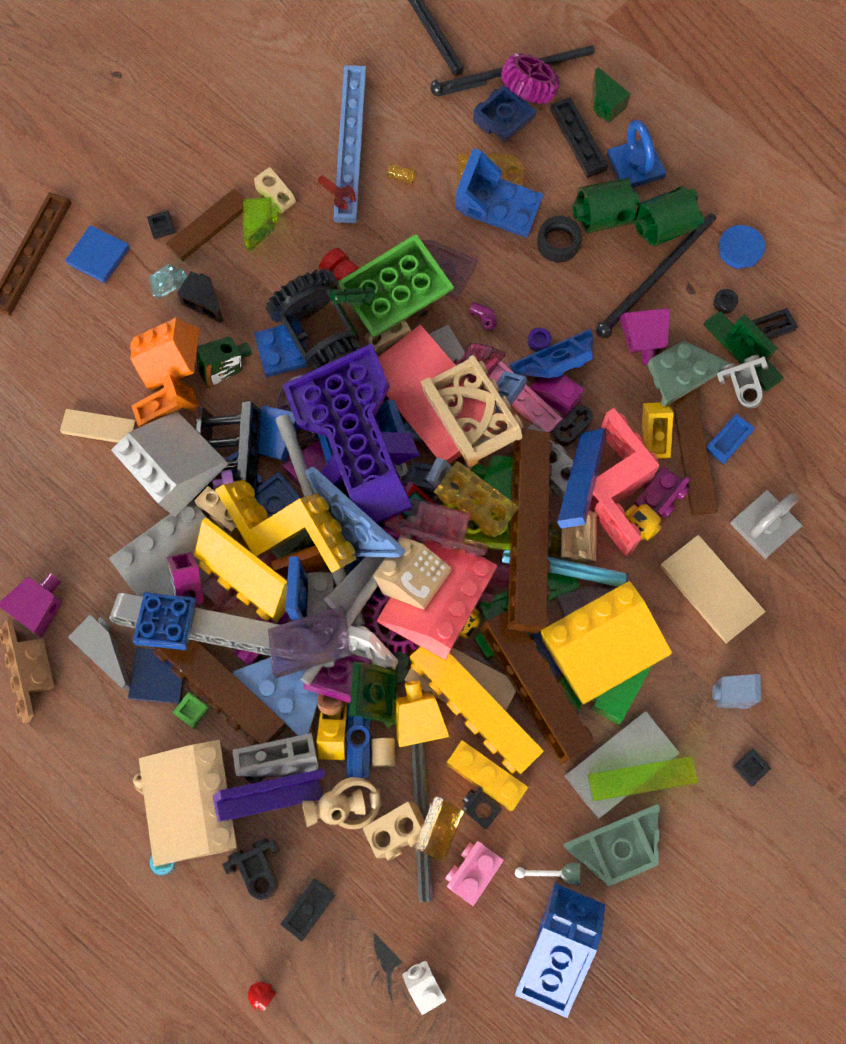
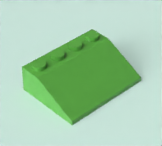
M417 234L338 281V288L343 291L347 288H374L376 297L373 301L364 302L362 300V302L347 303L353 314L373 339L454 290L453 285Z

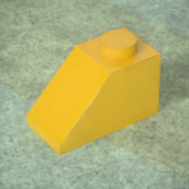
M661 402L643 403L642 429L645 448L653 452L657 458H671L672 409L669 405L664 407Z

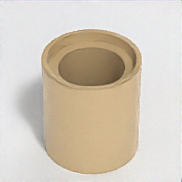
M372 739V767L396 766L395 739Z

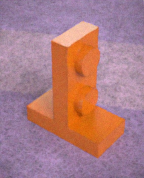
M170 374L161 378L164 385L163 389L131 405L138 426L142 427L183 407L191 412L198 410L200 405L194 388Z

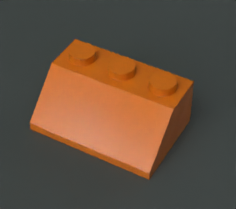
M174 318L133 337L130 345V359L147 389L153 390L163 386L161 378L168 374L180 379L194 373L199 328Z

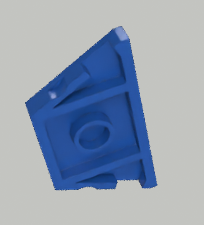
M592 330L583 331L511 363V371L515 374L551 378L559 377L569 369L582 367L585 365V362L593 359L594 337Z

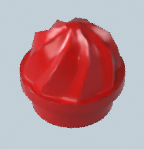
M256 982L250 986L248 1000L253 1009L256 1010L258 1008L264 1012L277 994L271 988L273 985L266 982Z

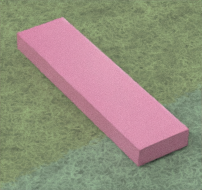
M497 357L486 365L488 371L486 375L489 380L493 378L497 382L503 371L513 373ZM526 384L512 404L529 423H533L537 428L540 427L546 432H550V434L563 420Z

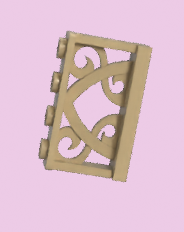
M474 355L432 379L428 377L421 381L427 399L469 468L477 464L481 458L515 440L522 439L521 429L523 428L518 415L513 416L511 414V406L505 396L501 398L498 394L500 390L496 381L493 378L489 380L487 377L488 371L482 361L478 362ZM468 374L476 376L477 379L474 383H469L467 377L464 381L465 387H459V381L462 377ZM454 382V387L444 388ZM458 397L457 405L455 407H449L448 403L455 402L454 398ZM463 397L477 399L486 403L484 416L480 423L472 418L455 420L454 417L463 408ZM495 407L500 413L495 414ZM500 421L507 424V430L499 435L488 431L489 427L495 431L501 430L500 427L496 426ZM466 425H472L476 430L474 431L471 427L470 431L465 432L463 428ZM484 436L489 439L486 442L476 446Z

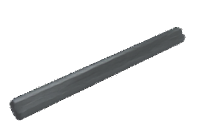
M425 742L411 745L414 803H417L429 828ZM430 833L423 836L425 840L416 845L418 900L420 902H430L433 900Z

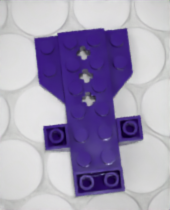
M372 343L283 384L296 424L301 429L326 436L329 439L334 454L321 471L322 475L340 491L347 489L352 502L376 524L413 508L396 466L420 455L411 433L382 432L376 414L390 385Z

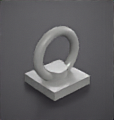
M767 490L734 518L730 524L766 559L803 526L789 512L799 500V496L796 493H791L779 502Z

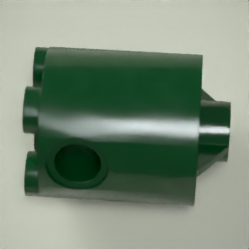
M629 177L579 187L576 199L572 205L574 219L576 222L580 221L586 233L634 224L637 220L636 205L639 204V195L637 191L632 190Z
M680 186L670 192L663 193L638 204L635 227L640 237L645 239L651 246L656 247L694 231L701 224H704V216L699 211L697 204L698 195L695 189Z

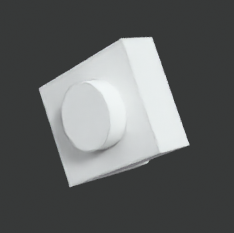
M426 961L413 965L402 974L407 989L422 1015L446 1001Z

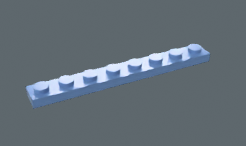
M344 65L334 222L357 223L366 66Z

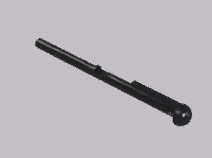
M590 45L538 59L544 60V63L547 65L592 55L595 50L594 46ZM503 67L440 83L435 79L430 85V91L434 96L440 97L487 85L485 81L502 77Z
M709 213L704 219V224H701L698 229L692 231L659 264V267L634 293H630L603 322H599L596 325V333L599 337L608 338L612 335L611 329L620 321V316L627 313L717 219L715 214Z

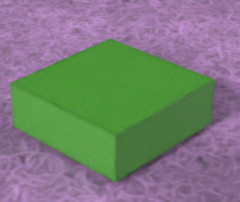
M188 692L172 713L195 729L210 707Z

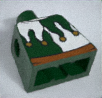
M225 337L197 346V370L206 387L210 388L240 373L242 370V359L251 356L252 350L247 342L236 346L231 337Z

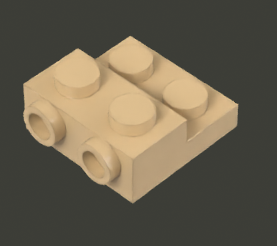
M207 486L194 500L207 519L239 544H242L245 540L219 495Z

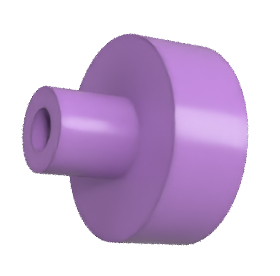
M231 470L221 471L222 479L212 480L214 490L223 484L233 482Z

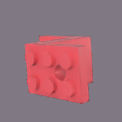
M613 408L606 413L601 429H605L607 434L606 441L622 461L596 478L589 510L597 513V521L626 558L634 552L642 538L640 537L641 533L634 523L630 524L625 517L624 509L619 503L651 483L660 465L655 454L648 451L643 445L641 436L630 429L626 417Z

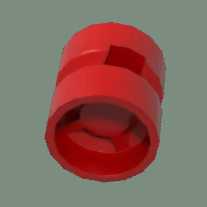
M340 248L329 251L319 264V270L323 268L325 271L330 269L338 281L360 269L353 261H350L349 257Z

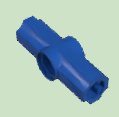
M348 703L346 778H370L371 720L349 716L350 703ZM356 731H363L366 734L364 743L360 745L352 742V735Z

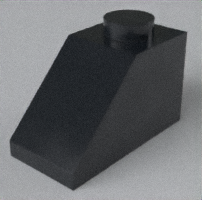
M191 271L177 292L181 304L222 323L223 316L211 279L205 274L200 273L198 275Z

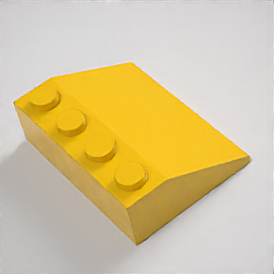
M205 517L201 524L194 555L199 561L198 567L207 575L211 572L218 577L216 581L226 590L234 589L238 593L236 597L246 606L250 603L257 608L256 613L267 622L271 619L277 623L286 612L287 581Z
M630 581L541 630L543 645L582 705L672 654L645 601Z

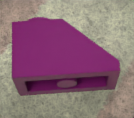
M565 375L551 378L539 377L530 387L545 403L565 417L581 402L584 389Z

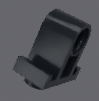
M264 838L252 844L254 849L246 853L243 850H239L227 856L229 861L222 864L226 874L235 873L234 867L238 865L249 894L259 900L271 898L278 889V881L266 851L271 850L272 853H277L280 850L276 841H268V838ZM263 877L269 881V889L264 894L260 893L256 887L258 880Z

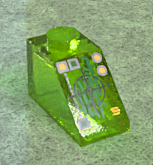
M271 198L244 199V242L247 251H252L274 230V221H278L277 207H273Z

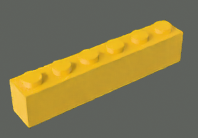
M419 647L410 656V660L413 663L410 667L419 677L425 675L430 680L428 686L437 696L443 694L449 702L446 705L455 715L461 713L467 721L464 724L474 735L479 732L483 736L485 747L493 755L496 752L500 754L504 759L501 763L511 774L517 772L520 775L544 752L450 653L446 660L427 649Z

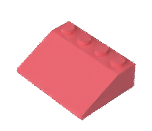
M426 540L423 545L448 564L452 569L451 573L425 610L391 597L378 617L377 622L446 660L498 565L476 553L458 548H449L447 545Z

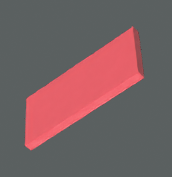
M419 325L378 357L390 385L386 396L389 400H395L398 411L435 457L445 459L451 464L461 456V453L427 399L421 381L428 377L432 379L456 365L427 331ZM466 376L460 379L459 387H465L464 381ZM454 382L444 388L454 387ZM458 397L454 398L455 402H449L448 406L455 407L458 403ZM463 397V408L454 417L455 420L472 418L480 423L484 416L486 403L477 399ZM500 421L496 426L499 427L504 422ZM466 425L463 431L468 432L471 427L475 431L476 428L472 425Z

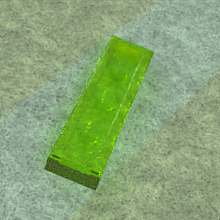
M692 756L587 775L593 802L699 783Z

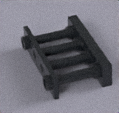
M247 401L242 402V410L239 414L214 417L204 407H198V415L195 419L196 431L214 449L239 446L238 457L235 460H226L229 464L222 471L237 469L236 481L245 479L252 486L256 498L261 410L253 402ZM241 424L238 437L212 439L213 426ZM207 485V486H209L212 490H214L213 485ZM206 487L193 499V501L206 489Z

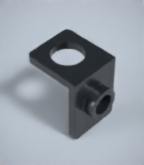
M481 787L476 792L471 789L462 800L465 803L462 810L481 827L487 829L500 813L501 807L485 795ZM480 803H487L491 807V815L486 819H482L476 814V807Z

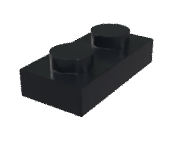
M314 878L280 925L302 942L336 895Z

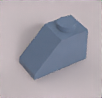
M761 674L721 677L716 681V684H713L712 697L713 700H716V707L748 709L761 702Z

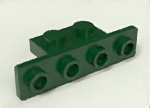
M721 311L704 322V326L740 364H744L746 358L759 355V358L765 357L768 369L763 370L762 366L755 368L761 387L765 391L770 390L783 380L784 377L769 362V359L778 348L746 314L740 317L735 325Z

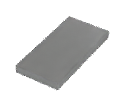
M645 711L564 777L597 819H599L680 752Z

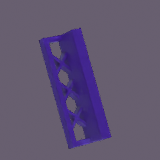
M324 768L218 791L212 795L217 822L302 804V800H319L322 796L319 780L325 777Z

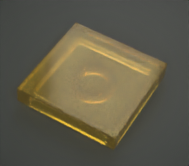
M435 796L415 849L445 862L464 811L446 800Z

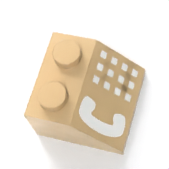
M401 537L398 544L405 549L406 553L401 557H386L373 576L384 595L425 610L452 569L422 543Z

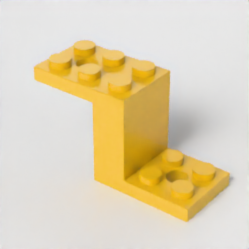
M245 479L223 484L215 489L252 554L256 557L275 550L307 530L331 573L357 560L354 555V547L349 541L345 540L341 533L342 527L340 523L333 519L328 511L329 505L319 493L300 498L267 519L266 510L257 502L252 486Z

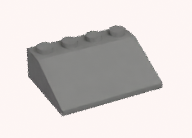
M178 411L129 432L111 449L154 500L174 517L229 464Z
M192 500L175 517L169 514L112 555L109 560L137 596L143 597L144 592L174 595L166 557L192 552L193 556L195 555L201 524L206 516ZM199 568L202 590H204L216 581L218 577L212 572L207 575Z

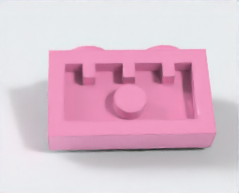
M477 841L475 845L471 842L461 854L465 858L461 866L458 868L454 865L445 878L449 881L446 887L472 906L475 905L504 861L480 841Z

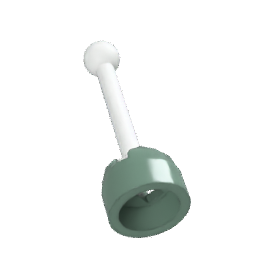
M568 863L563 866L561 871L525 870L522 867H518L515 870V875L518 878H523L524 876H561L567 884L580 885V863Z

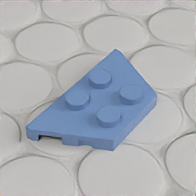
M272 656L232 673L298 736L309 734L317 711V698L319 694L304 689V682L301 681V677L306 670L294 660Z

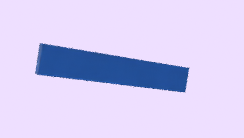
M604 428L583 432L580 435L558 517L560 528L586 524L607 436Z

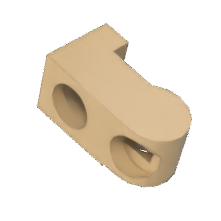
M271 167L254 178L256 190L261 196L263 195L271 202L279 213L282 214L296 203L292 192Z
M403 320L374 339L368 332L365 335V340L368 345L372 343L377 355H379L409 334L411 329L406 321Z

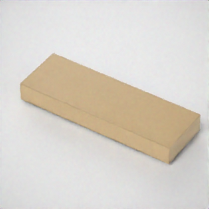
M66 409L60 431L62 434L118 443L129 432L136 429L137 422L132 419Z

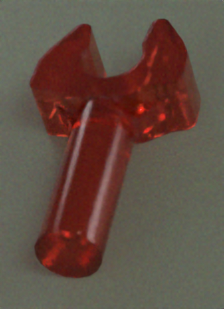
M324 175L319 177L318 183L335 195L334 205L336 207L348 209V203L343 199L344 197H348L356 202V195L351 186L339 188Z

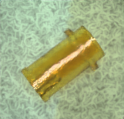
M390 163L386 176L404 181L408 185L409 183H414L416 170H413V167L410 166L405 168Z

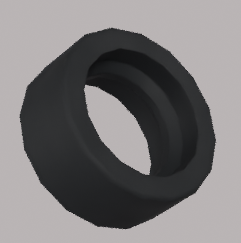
M553 216L545 220L540 226L538 233V250L543 257L557 263L566 262L574 258L581 244V228L577 222L565 216ZM561 230L570 234L573 242L572 245L566 248H556L548 244L546 236L552 231Z

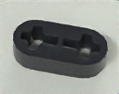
M582 405L575 407L556 426L554 432L555 441L561 446L572 444L590 426L593 417L592 411ZM584 414L586 416L585 421L580 420L576 424L575 422L577 420V416H582ZM569 428H571V431H570V433H569V437H568V436H564V437H561V436H560V435H561V430H562L563 432H566Z

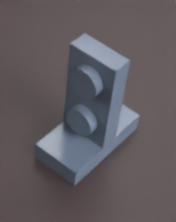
M436 458L433 465L412 462L402 482L407 486L410 481L420 490L442 494L446 498H464L471 485L442 458Z

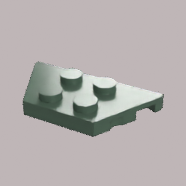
M681 341L651 358L648 368L654 377L653 382L656 389L661 391L663 397L661 403L666 407L716 377L717 373L722 371L721 367L730 363L686 341Z
M656 804L566 842L563 846L605 885L611 886L659 865L658 813H660V807Z

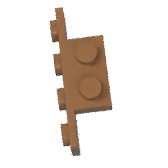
M10 619L6 620L2 629H0V640L2 644L6 645L7 649L5 663L7 668H11L13 676L10 678V685L12 691L17 694L18 717L22 716L23 723H29L34 717L29 693L51 690L54 687V682L43 638L17 642L13 621Z

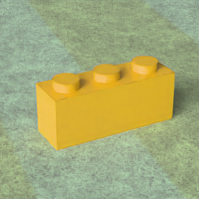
M463 740L447 761L449 768L477 788L481 787L484 793L511 812L528 789L525 784Z

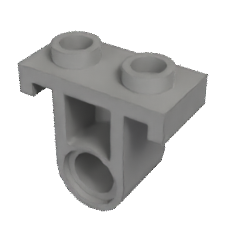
M759 355L746 358L745 363L738 366L735 363L721 367L722 371L717 373L721 384L726 383L725 378L731 376L738 400L744 407L750 409L758 407L764 398L755 368L762 366L763 370L768 369L765 357L759 358ZM750 389L757 391L758 394L753 402L744 400L745 392Z

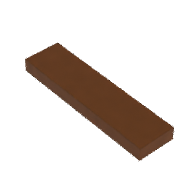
M234 188L166 243L167 247L183 262L250 207L249 201Z

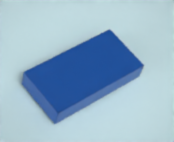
M735 414L706 447L707 452L724 465L751 435L755 427L738 414Z

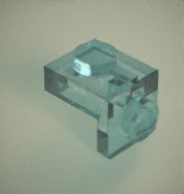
M167 264L150 275L149 280L153 296L160 299L176 288L180 289L187 278L184 270Z

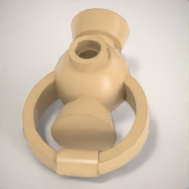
M351 777L340 781L332 791L326 792L320 797L318 804H314V801L302 800L307 827L317 823V819L321 818L330 825L338 824L346 829H359L371 823L382 806L380 790L368 780L359 777ZM355 785H361L370 789L371 811L361 819L346 820L350 811H354L355 814L365 815V804L360 788L353 791L349 797H346L341 792Z

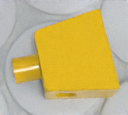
M418 680L405 683L407 696L396 699V738L399 747L449 737L433 693H422L421 682Z

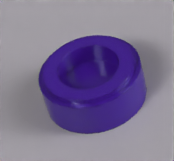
M544 328L533 329L528 335L527 343L529 348L534 352H538L549 347L551 344V334Z

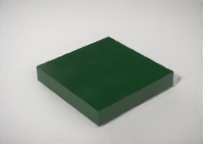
M353 662L349 716L394 723L398 671L363 662Z

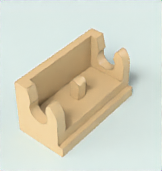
M589 511L585 525L562 528L561 557L576 563L596 561L597 513Z

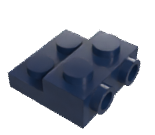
M504 84L501 88L495 89L487 100L483 103L480 102L475 107L473 122L488 135L493 132L506 143L536 117L537 110L520 96L517 97V94L510 92V88H507Z

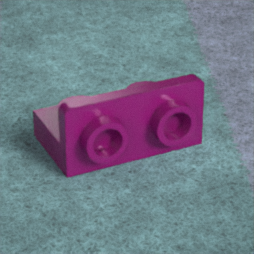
M664 466L634 504L637 507L647 504L660 517L667 518L675 508L672 505L677 498L682 500L690 490L687 485L691 479L686 477L683 480Z

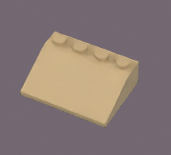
M220 740L192 744L139 758L154 866L232 851L237 848L233 821L217 822L212 796L220 790L227 789Z

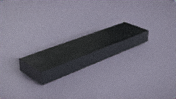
M571 97L551 104L550 110L586 178L606 172L608 165Z

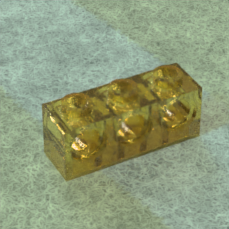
M456 461L434 490L442 502L454 506L459 510L461 516L474 521L484 533L494 537L503 531L519 508L458 461ZM450 482L457 484L459 490L453 489ZM470 497L477 499L479 505L473 504ZM491 512L498 515L499 521L492 517Z

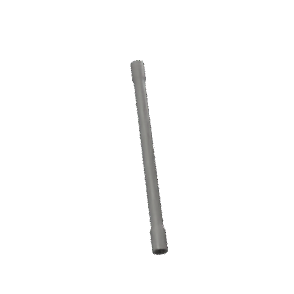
M290 415L279 416L276 418V423L281 437L286 444L304 497L313 495L315 492L305 473V470L308 468ZM344 567L332 572L336 586L346 577ZM361 611L351 626L365 625Z

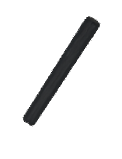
M408 0L454 75L461 74L464 66L423 0Z

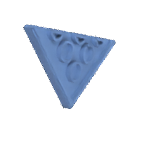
M314 466L305 470L315 494L319 493L329 505L328 511L333 519H336L342 527V535L354 547L355 557H401L406 553L402 546Z

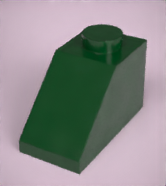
M599 67L595 69L592 83L593 110L597 116L610 123L627 108L630 93Z

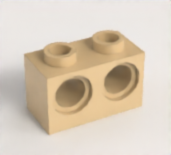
M409 801L363 827L376 858H386L387 860L399 856L402 853L400 849L407 845L413 847L425 840L423 836L430 833L417 803ZM408 819H411L414 825L410 833H407L405 830V823ZM386 832L389 833L391 838L387 846L382 841V837Z

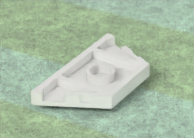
M323 617L309 631L331 635L341 619ZM350 625L340 640L338 650L372 659V664L384 668L396 669L398 664L396 657L366 627Z

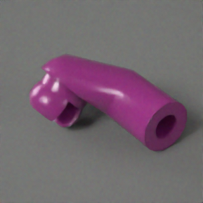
M473 302L469 313L480 317L485 330L491 331L495 329L497 320L494 311L491 308Z

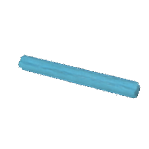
M510 550L503 551L502 561L504 563H510ZM548 557L551 573L617 587L626 583V574L623 572Z

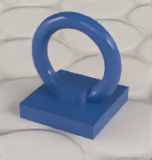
M633 120L628 126L627 144L608 149L607 152L608 159L617 178L629 177L632 188L663 179L666 176V171L654 148L648 128L642 121ZM636 131L639 132V134H640V136H641V138H642V139L637 140V141H636Z

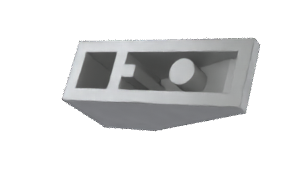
M89 615L68 638L122 689L129 692L130 681L115 636L108 631L111 626L102 617L97 620Z
M312 733L233 750L236 776L286 777L319 770Z

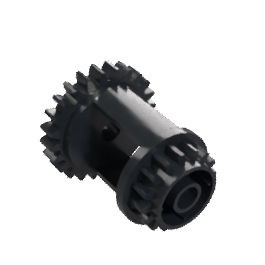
M324 268L319 272L316 269L311 274L307 272L303 276L299 275L296 279L290 280L285 286H281L280 291L274 292L275 296L269 298V302L266 303L267 307H265L272 321L275 320L276 323L281 321L285 325L306 365L314 370L361 349L358 343L360 337L341 304L333 305L347 330L329 336L309 351H307L303 344V341L310 338L306 330L304 329L297 333L292 324L293 322L308 318L324 308L331 301L330 293H332V290L338 289L339 283L333 271H330V269L325 271Z

